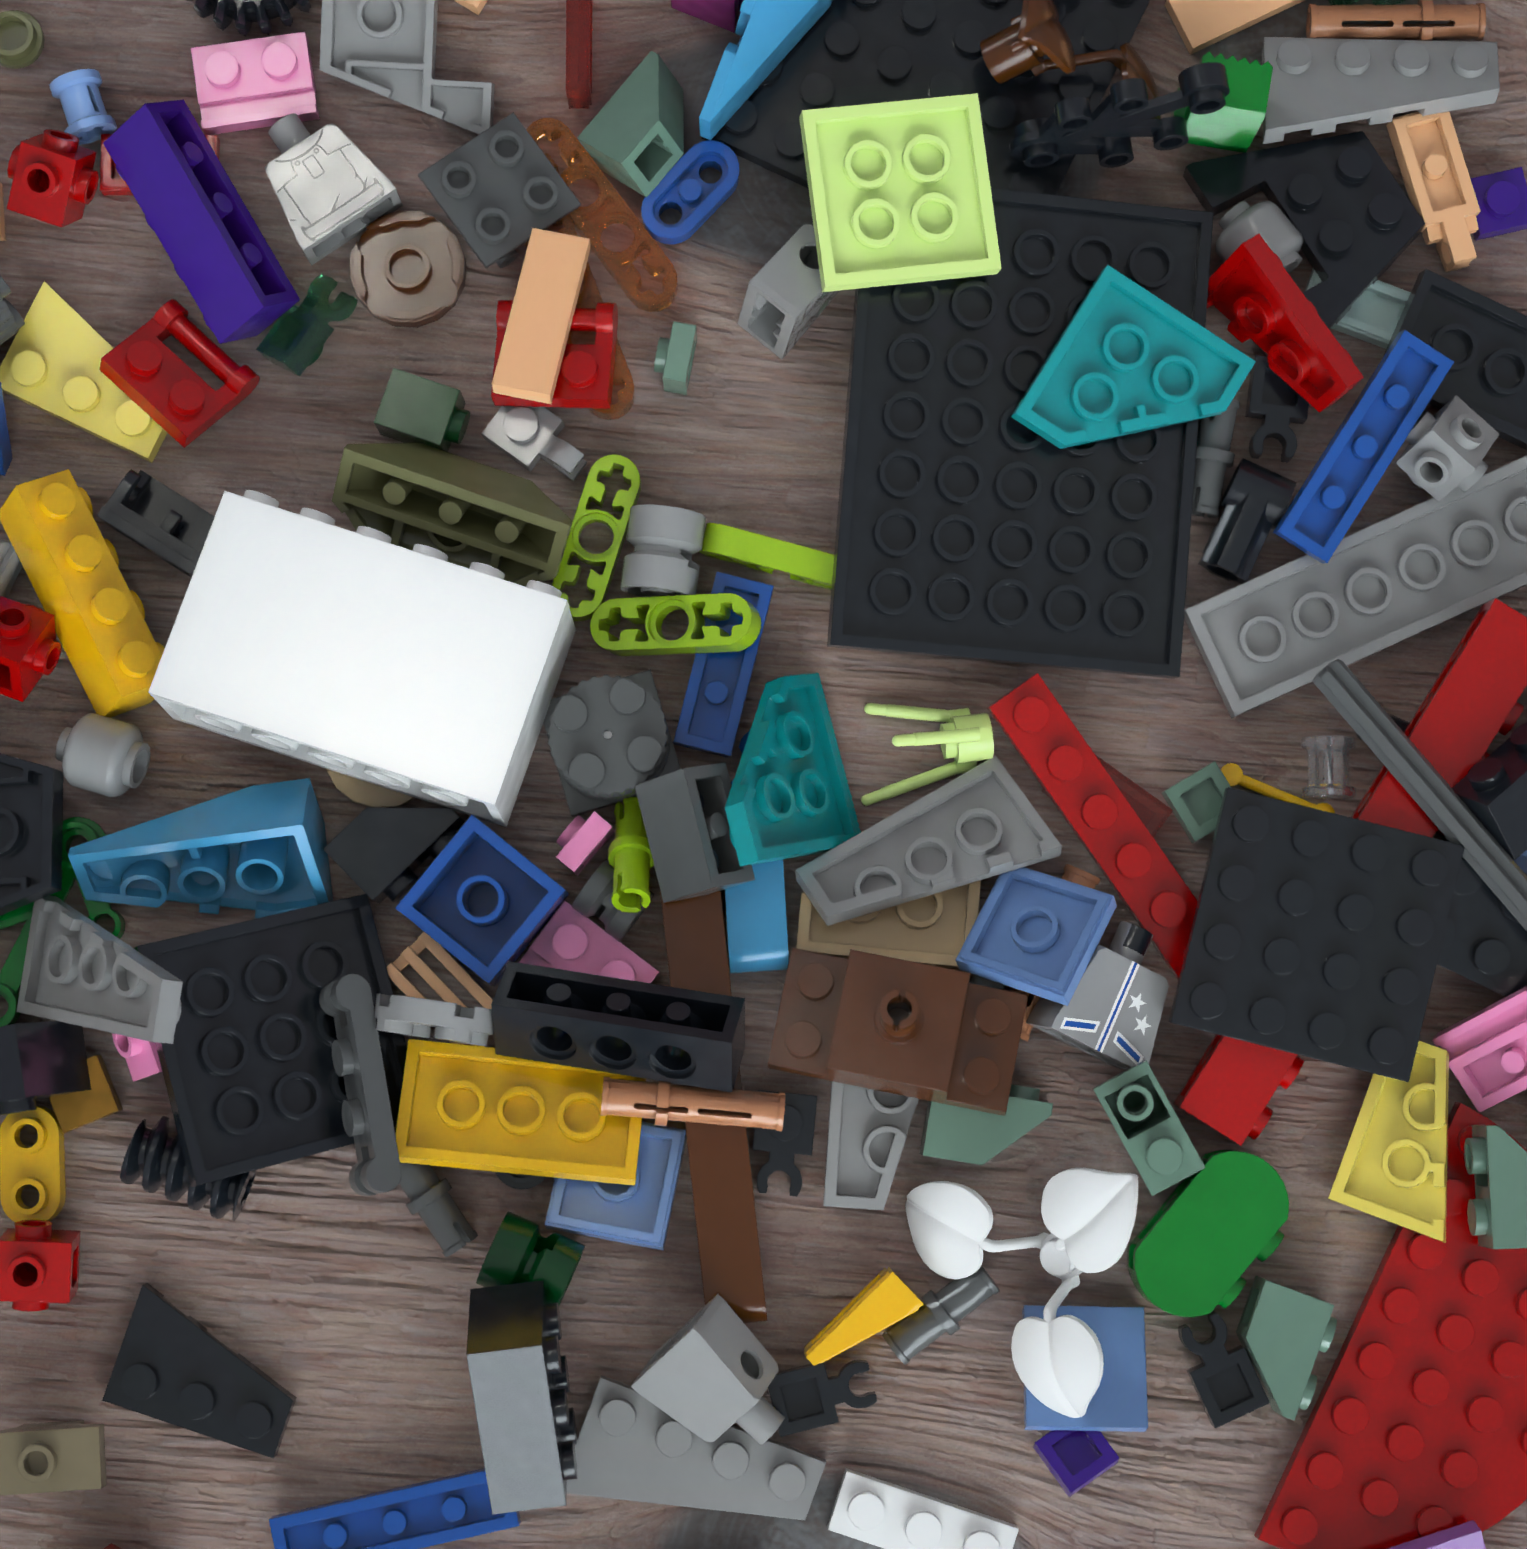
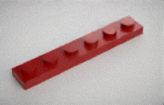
M1036 673L991 704L987 709L1141 928L1153 934L1152 944L1179 981L1198 901L1039 674Z

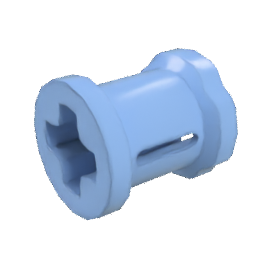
M95 69L71 71L58 76L49 84L52 96L60 99L68 123V127L64 132L78 137V145L101 140V134H113L117 130L115 119L111 115H107L99 91L102 79L99 71Z

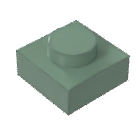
M673 321L670 339L659 338L654 372L663 373V387L666 392L687 395L697 344L696 325Z
M1214 761L1161 794L1191 843H1194L1215 830L1225 788H1231V786Z

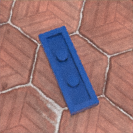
M716 572L711 594L733 593L748 601L757 609L760 615L761 629L756 641L745 650L695 654L673 741L674 745L731 759L774 589L773 585ZM732 609L730 618L725 621H711L707 617L704 620L705 626H718L731 636L732 627L742 624L743 618L733 612Z

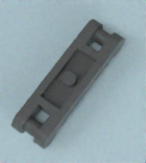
M349 974L323 987L319 995V1003L326 1014L334 1017L337 1040H334L332 1043V1061L337 1075L344 1077L347 1100H344L342 1103V1121L346 1134L349 1137H354L358 1161L351 1168L349 1183L357 1194L373 1196L378 1193L389 1192L398 1186L401 1180V1166L379 1035L376 1030L377 1023L371 988L364 977L358 974Z

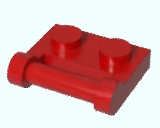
M171 299L159 308L151 320L101 358L99 370L185 448L251 394L258 385L260 376L246 364L240 367L187 318L189 313L186 308L176 299ZM172 335L214 373L224 385L215 391L162 342Z
M499 300L497 304V338L493 377L513 300ZM598 302L596 308H575L570 331L596 332L595 345L566 344L551 404L493 393L492 389L491 398L494 405L611 409L618 329L616 302Z

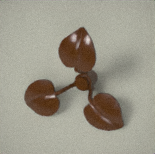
M1023 0L1022 13L1010 19L1011 26L980 42V49L985 64L999 84L1030 69L1035 76L1047 70L1059 68L1066 74H1070L1076 71V66L1110 62L1121 71L1123 80L1130 78L1145 80L1149 100L1159 97L1150 71L1129 43L1126 42L1120 45V50L1111 49L1075 55L1071 40L1058 19V11L1053 0ZM1047 55L1050 59H1044L1043 56ZM1160 115V116L1153 117V118H1150V119H1162V118H1161V115Z

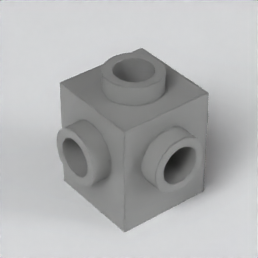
M1455 395L1435 415L1425 411L1419 417L1405 439L1409 444L1396 461V464L1407 473L1415 485L1425 489L1440 502L1456 487L1466 492L1482 477L1489 467L1483 461V458L1499 436V433Z

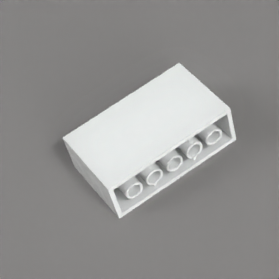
M245 490L243 496L224 491L148 693L175 720L507 827L576 631L568 600L561 598L562 592L540 581L529 580L525 587L504 580L505 574L502 571L487 564L472 562L470 567L466 568L447 562V554L427 545L415 544L413 550L391 544L392 538L389 535L370 527L358 526L357 531L353 532L334 526L335 519L314 509L302 508L300 514L278 508L279 502L276 499L257 491Z

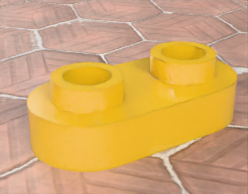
M36 1106V1110L8 1114L0 1127V1200L5 1214L15 1223L22 1220L51 1221L60 1213L65 1203L64 1133L56 1114L43 1106ZM27 1124L35 1127L38 1133L37 1142L32 1147L23 1145L20 1140V1131ZM27 1185L36 1187L39 1192V1201L32 1208L26 1206L21 1199L22 1190Z

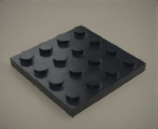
M1229 787L1225 788L1169 1022L1409 1082L1465 847L1460 844Z
M367 894L139 945L134 948L183 981L180 997L181 1015L176 1024L173 1044L155 1042L191 1187L355 1144L354 1137H349L346 1134L342 1121V1103L344 1100H347L344 1077L337 1075L332 1061V1043L334 1040H337L334 1017L326 1014L321 1008L319 995L322 988L328 983L349 974H358L367 980L371 988L374 1009L377 993L393 995ZM378 1031L396 1133L407 1046L404 1035Z

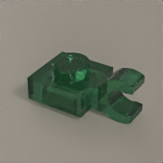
M321 274L310 284L308 293L300 306L294 305L280 316L256 350L271 363L300 377L306 367L313 364L319 358L323 351L324 343L334 331L328 323L348 318L355 310L358 300L349 294L341 292L336 300L329 305V295L335 289L338 282L331 277Z

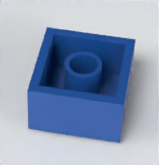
M471 815L395 908L484 981L495 986L502 978L507 962L516 961L568 897L569 893L474 815Z

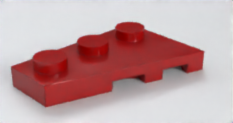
M1260 234L1243 242L1209 277L1207 309L1214 306L1231 321L1227 330L1241 343L1251 339L1268 354L1270 369L1319 413L1336 403L1364 378L1353 363L1348 351L1340 345L1318 315L1313 303L1305 297L1283 267L1280 258L1269 248Z

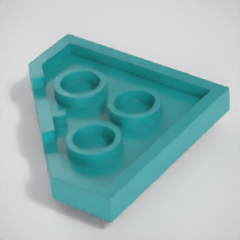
M1107 265L1102 269L1011 418L1059 449L1216 416L1227 410L1256 361Z
M819 673L783 676L765 684L724 807L730 827V840L736 850L740 867L828 852L861 833Z

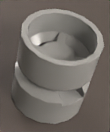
M640 504L632 506L630 508L626 540L634 546V552L624 557L620 590L641 597L696 595L700 566L692 561V555L702 550L706 517L696 511L666 505Z

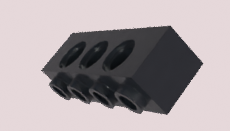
M508 961L491 1004L495 1052L497 1055L732 1092L745 1050V998Z

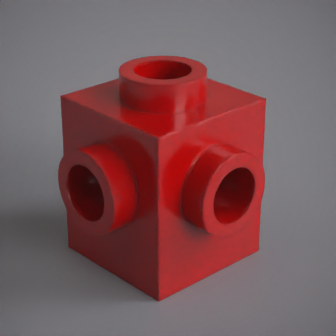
M46 129L42 134L21 141L20 145H17L13 150L8 163V178L13 181L7 209L61 228L82 219L85 204L88 205L92 201L98 186L99 174L98 171L93 170L97 152L78 146V137L59 130Z
M0 596V694L24 702L43 674L49 675L55 669L61 653V644L56 641L55 618L53 614L47 613L34 605L22 604Z
M22 1220L15 1223V1228H7L0 1237V1301L12 1302V1308L19 1311H41L48 1309L49 1303H70L78 1291L81 1231L52 1230V1222L45 1220Z

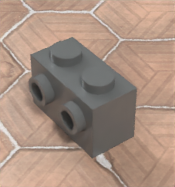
M726 762L683 768L635 785L663 903L704 896L755 880L752 865L740 867L736 850L730 840V827L724 807L732 785Z

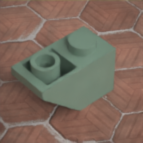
M653 51L649 52L577 137L604 173L646 198L684 154L683 88L659 54Z
M1147 1060L1093 1088L1152 1196L1206 1168Z
M1011 1084L1005 1116L928 1101L919 1154L984 1165L1052 1115L1053 1103L1039 1101L1040 1089Z
M1472 1125V1138H1466L1464 1145L1466 1170L1468 1174H1474L1476 1199L1469 1200L1467 1209L1470 1233L1473 1236L1478 1235V1246L1490 1249L1527 1248V1151L1498 1125Z
M1255 1276L1236 1333L1250 1358L1272 1410L1285 1418L1295 1421L1298 1409L1306 1410L1309 1407L1316 1389L1317 1376L1311 1374L1318 1351L1327 1352L1332 1343L1337 1326V1319L1331 1317L1334 1305Z

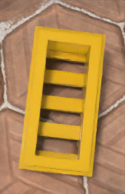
M884 1267L804 1346L805 1357L813 1366L823 1363L918 1311L919 1307L923 1306L924 1303L890 1267L887 1269Z

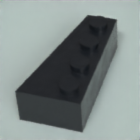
M60 1021L11 1024L0 1027V1115L36 1110L35 1099L91 1090L82 1026Z

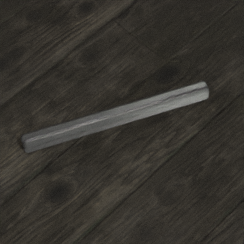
M1336 659L1325 666L1313 679L1317 688L1450 842L1465 847L1463 858L1527 931V875L1342 660Z

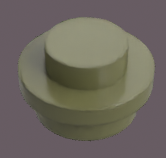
M19 10L1 12L0 65L11 69H20L31 65L39 58L44 48L45 39L41 26L33 16Z

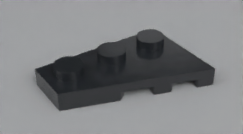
M148 1283L143 1284L102 1401L271 1458L277 1456L297 1397L241 1354L237 1355L207 1332V1328L191 1316H186L151 1285Z

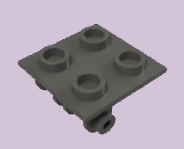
M514 112L418 174L420 180L485 268H488L495 262L500 268L508 266L519 256L515 249L529 241L532 228L546 230L581 206L579 200Z

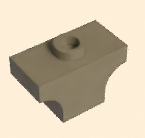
M84 1420L23 1424L19 1427L0 1430V1496L102 1489L107 1485L104 1424H84Z

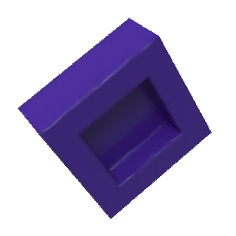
M1522 167L1471 178L1481 211L1476 216L1479 230L1473 233L1475 241L1527 229V184Z
M1052 1430L1037 1440L1033 1446L1068 1497H1071L1113 1467L1120 1459L1100 1431Z

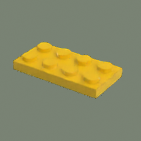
M408 1039L395 1133L399 1160L401 1163L635 1186L642 1118L614 1115L600 1116L604 1076L611 1079L646 1081V1079L497 1055L495 1047Z

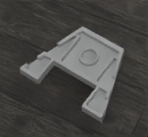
M322 0L320 71L476 134H481L493 126L495 84L492 82L435 79L438 0Z

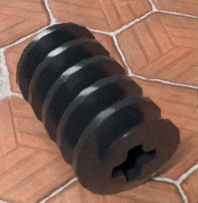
M162 1116L152 1129L146 1127V1119L142 1120L125 1154L120 1173L121 1181L125 1184H133L143 1174L142 1186L144 1191L155 1193L165 1183L166 1199L176 1202L188 1190L187 1203L190 1209L199 1210L210 1199L211 1217L221 1219L233 1207L232 1220L235 1221L250 1193L257 1170L191 1187L178 1134L174 1138L168 1136L170 1118Z

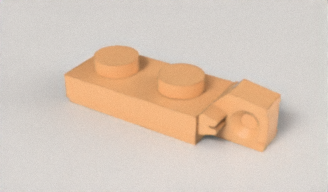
M1414 112L1392 118V122H1388L1386 125L1409 200L1425 222L1421 232L1426 245L1436 243L1445 272L1468 267L1471 261L1477 257L1470 234L1476 233L1479 230L1476 216L1481 211L1450 112L1422 116L1419 112Z

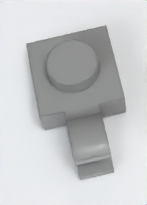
M501 406L481 433L486 441L530 472L538 461L543 459L574 482L587 464V461L583 459V453L568 442L557 437L565 427L562 419L545 407Z

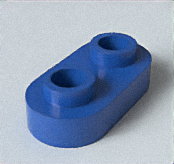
M714 140L695 144L677 161L647 198L644 197L641 206L642 221L645 230L654 240L669 245L686 241L734 193L738 186L740 175L739 162L734 151L726 144ZM707 168H715L722 176L715 183H706L700 178V174ZM673 208L678 210L682 217L675 224H666L660 219L662 212Z

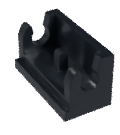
M132 469L125 475L106 505L97 514V517L109 527L191 578L215 517L152 478L144 471L140 470L137 473Z

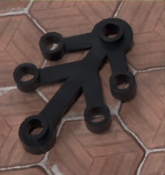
M1216 62L1191 66L1183 70L1178 76L1180 90L1151 100L1148 98L1145 80L1140 78L1121 80L1110 87V94L1092 113L1089 99L1085 97L1064 99L1055 104L1054 113L1049 118L1027 120L1014 128V139L1010 143L1011 156L1015 160L1023 161L1027 167L1039 168L1058 161L1060 154L1098 155L1100 166L1114 168L1126 165L1134 159L1131 137H1152L1154 148L1157 150H1172L1182 147L1189 141L1186 121L1183 117L1150 118L1189 106L1190 111L1194 114H1209L1222 109L1226 105L1225 97L1230 93L1226 67Z

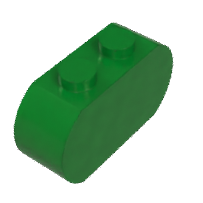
M1215 1150L1203 1154L1201 1160L1206 1168L1182 1180L1129 1244L1127 1265L1131 1280L1138 1292L1151 1304L1167 1313L1180 1317H1198L1209 1314L1218 1304L1225 1309L1245 1287L1247 1281L1241 1275L1254 1259L1257 1258L1261 1262L1265 1261L1279 1246L1284 1238V1234L1279 1229L1288 1219L1289 1214L1288 1193L1277 1171L1258 1156L1235 1150Z

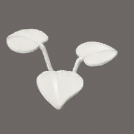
M1090 1168L1064 1170L1053 1176L1043 1190L1041 1214L1043 1222L1051 1234L1043 1232L1037 1236L1005 1240L986 1238L993 1225V1213L988 1203L975 1190L956 1182L934 1181L919 1185L910 1191L907 1195L905 1208L913 1243L923 1262L938 1275L955 1280L973 1275L982 1265L983 1250L1002 1252L1036 1247L1041 1249L1040 1261L1043 1268L1049 1274L1060 1278L1062 1283L1045 1305L1043 1310L1044 1319L1030 1316L1016 1324L1011 1343L1012 1359L1015 1369L1026 1388L1045 1406L1072 1418L1084 1416L1103 1375L1104 1362L1101 1344L1096 1334L1084 1321L1073 1315H1062L1056 1318V1313L1071 1289L1079 1286V1274L1082 1272L1098 1273L1117 1263L1123 1255L1131 1237L1136 1218L1138 1175L1133 1173L1105 1172Z

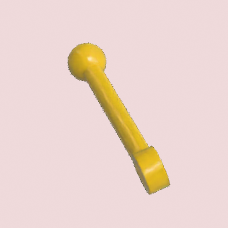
M1228 763L1220 769L1231 787L1240 785L1269 798L1335 814V810L1330 804L1322 802L1316 805L1246 776L1237 764Z

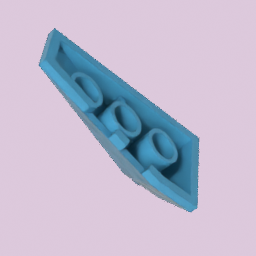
M743 0L735 34L741 37L737 45L730 42L724 50L699 117L701 137L712 140L828 10L833 0Z
M310 778L249 786L71 847L68 853V858L86 900L158 908L166 900L199 904V912L219 914L220 906L255 910V918L333 901L328 854L323 850L327 846L325 822Z

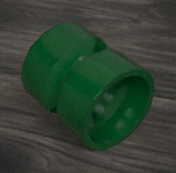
M508 1211L490 1246L476 1283L483 1287L544 1280L547 1304L558 1303V1306H560L586 1245L557 1232H554L547 1238L543 1237L540 1234L539 1224Z

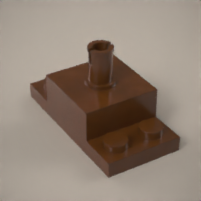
M792 948L767 1065L769 1069L1005 1116L1028 995L969 983L971 973L852 949H850L849 959Z

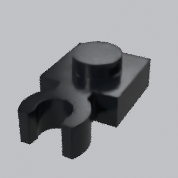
M1255 355L1253 360L1256 362L1250 371L1245 417L1262 419V423L1250 440L1249 453L1251 458L1258 459L1263 452L1264 439L1275 438L1282 445L1281 462L1288 463L1297 449V438L1289 425L1290 423L1304 424L1308 417L1309 403L1270 369L1267 356Z
M758 1090V1091H760V1092L779 1093V1092H776V1091ZM785 1092V1113L782 1132L775 1129L754 1128L752 1150L769 1151V1161L760 1168L757 1175L759 1193L767 1192L768 1178L775 1171H784L790 1176V1196L797 1197L800 1193L802 1177L799 1169L794 1164L795 1154L812 1156L817 1095Z
M1212 1311L1206 1314L1213 1329L1212 1335L1207 1341L1197 1342L1186 1324L1178 1327V1334L1182 1344L1189 1351L1200 1357L1202 1363L1186 1371L1211 1425L1214 1428H1218L1270 1402L1245 1348L1239 1345L1229 1351L1226 1350L1224 1346L1227 1340L1226 1324L1220 1315Z
M866 1360L850 1361L840 1369L838 1375L831 1377L827 1376L824 1362L815 1366L811 1363L779 1371L768 1386L772 1406L785 1417L778 1428L780 1437L838 1423L836 1404L845 1402L854 1408H867L876 1403L875 1391L858 1395L849 1388V1381L853 1375L869 1371L868 1362Z

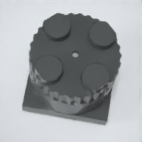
M651 669L623 678L618 675L615 677L604 675L600 678L593 676L588 681H580L578 686L570 687L567 694L551 700L543 723L548 736L550 754L557 767L572 817L615 805L618 801L623 802V799L628 797H637L635 785L680 770Z

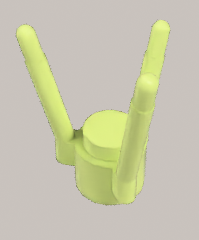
M867 703L864 706V711L871 715L944 722L940 724V731L895 735L892 738V744L897 747L941 744L944 759L954 758V762L863 795L861 803L865 806L888 800L956 774H964L975 768L977 761L993 759V731L990 717L987 713L971 714L969 708L946 710Z

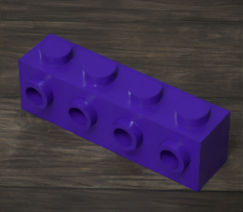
M184 99L145 103L103 142L116 164L117 172L130 188L145 214L148 225L155 231L173 262L177 275L184 281L202 312L206 325L213 331L220 344L258 336L300 301L292 284Z

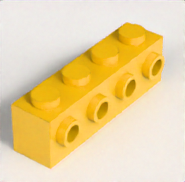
M69 469L16 485L0 508V522L45 612L54 615L56 634L96 714L111 718L151 703L154 698L148 691L165 648L159 642H155L144 620L145 611L142 601L136 592L129 590L119 570V559L115 547L107 538H103L93 518V507L87 492L82 487L77 486Z

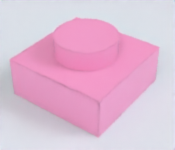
M595 811L587 820L578 815L557 839L556 843L563 849L556 858L578 876L615 832L613 826Z

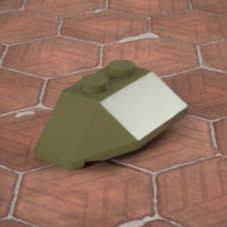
M423 443L347 444L343 450L332 502L341 513H346L356 531L358 526L379 530L392 538L391 544L413 550L415 544L433 547L448 555L447 562L469 568L472 562L487 564L502 571L505 574L504 580L525 587L529 580L544 582L557 576L573 522L531 480Z

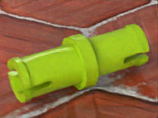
M628 797L623 799L624 805L618 801L614 807L615 839L608 848L609 864L614 868L612 904L622 912L635 913L641 911L640 896L641 905L644 908H647L651 902L649 880L650 868L654 866L638 798Z

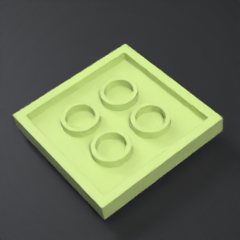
M978 93L801 111L799 120L822 292L998 274L1002 267Z

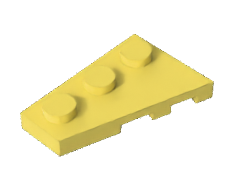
M44 281L24 319L25 324L19 328L0 365L2 392L153 463L167 432L99 370L101 358L110 352L113 347Z
M1418 1041L1409 1082L1373 1074L1328 1199L1444 1243H1446L1449 1052L1447 1050Z

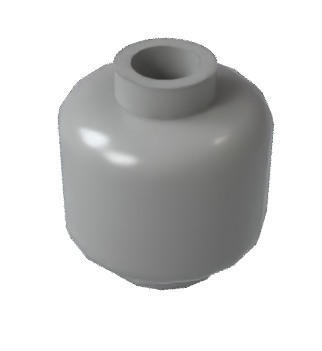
M1244 200L1231 208L1219 221L1223 231L1217 239L1215 251L1223 262L1243 242L1257 234L1261 235L1269 248L1280 258L1288 274L1302 261V257L1298 254L1303 243L1302 234L1281 209L1271 201H1262L1250 206Z
M88 713L81 717L73 728L66 727L60 734L56 746V759L62 762L63 775L71 786L108 797H119L127 792L129 788H137L143 781L150 762V746L148 743L143 742V735L138 726L94 713Z

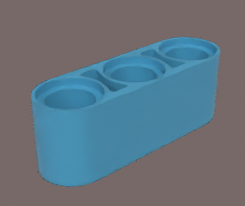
M783 859L753 864L752 869L755 880L725 889L730 973L787 970L789 964Z

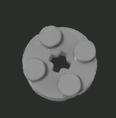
M377 993L374 1009L375 1018L377 1019V1031L429 1039L431 1027L436 1028L434 1036L436 1039L478 1046H487L488 1035H494L492 1009L476 1006L474 1008H466L457 1005V1003Z

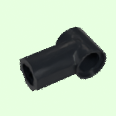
M1242 458L1223 495L1220 505L1224 508L1216 526H1214L1198 564L1206 568L1210 573L1227 581H1234L1240 584L1247 582L1270 529L1274 530L1281 520L1297 482Z

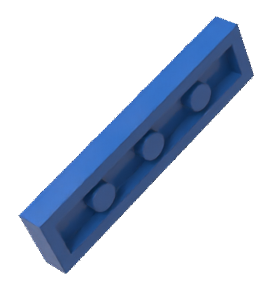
M1403 330L1399 332L1273 533L1320 563H1328L1454 361L1408 331Z
M485 1468L274 1515L269 1519L275 1549H421L518 1527L521 1524L519 1511L492 1515Z

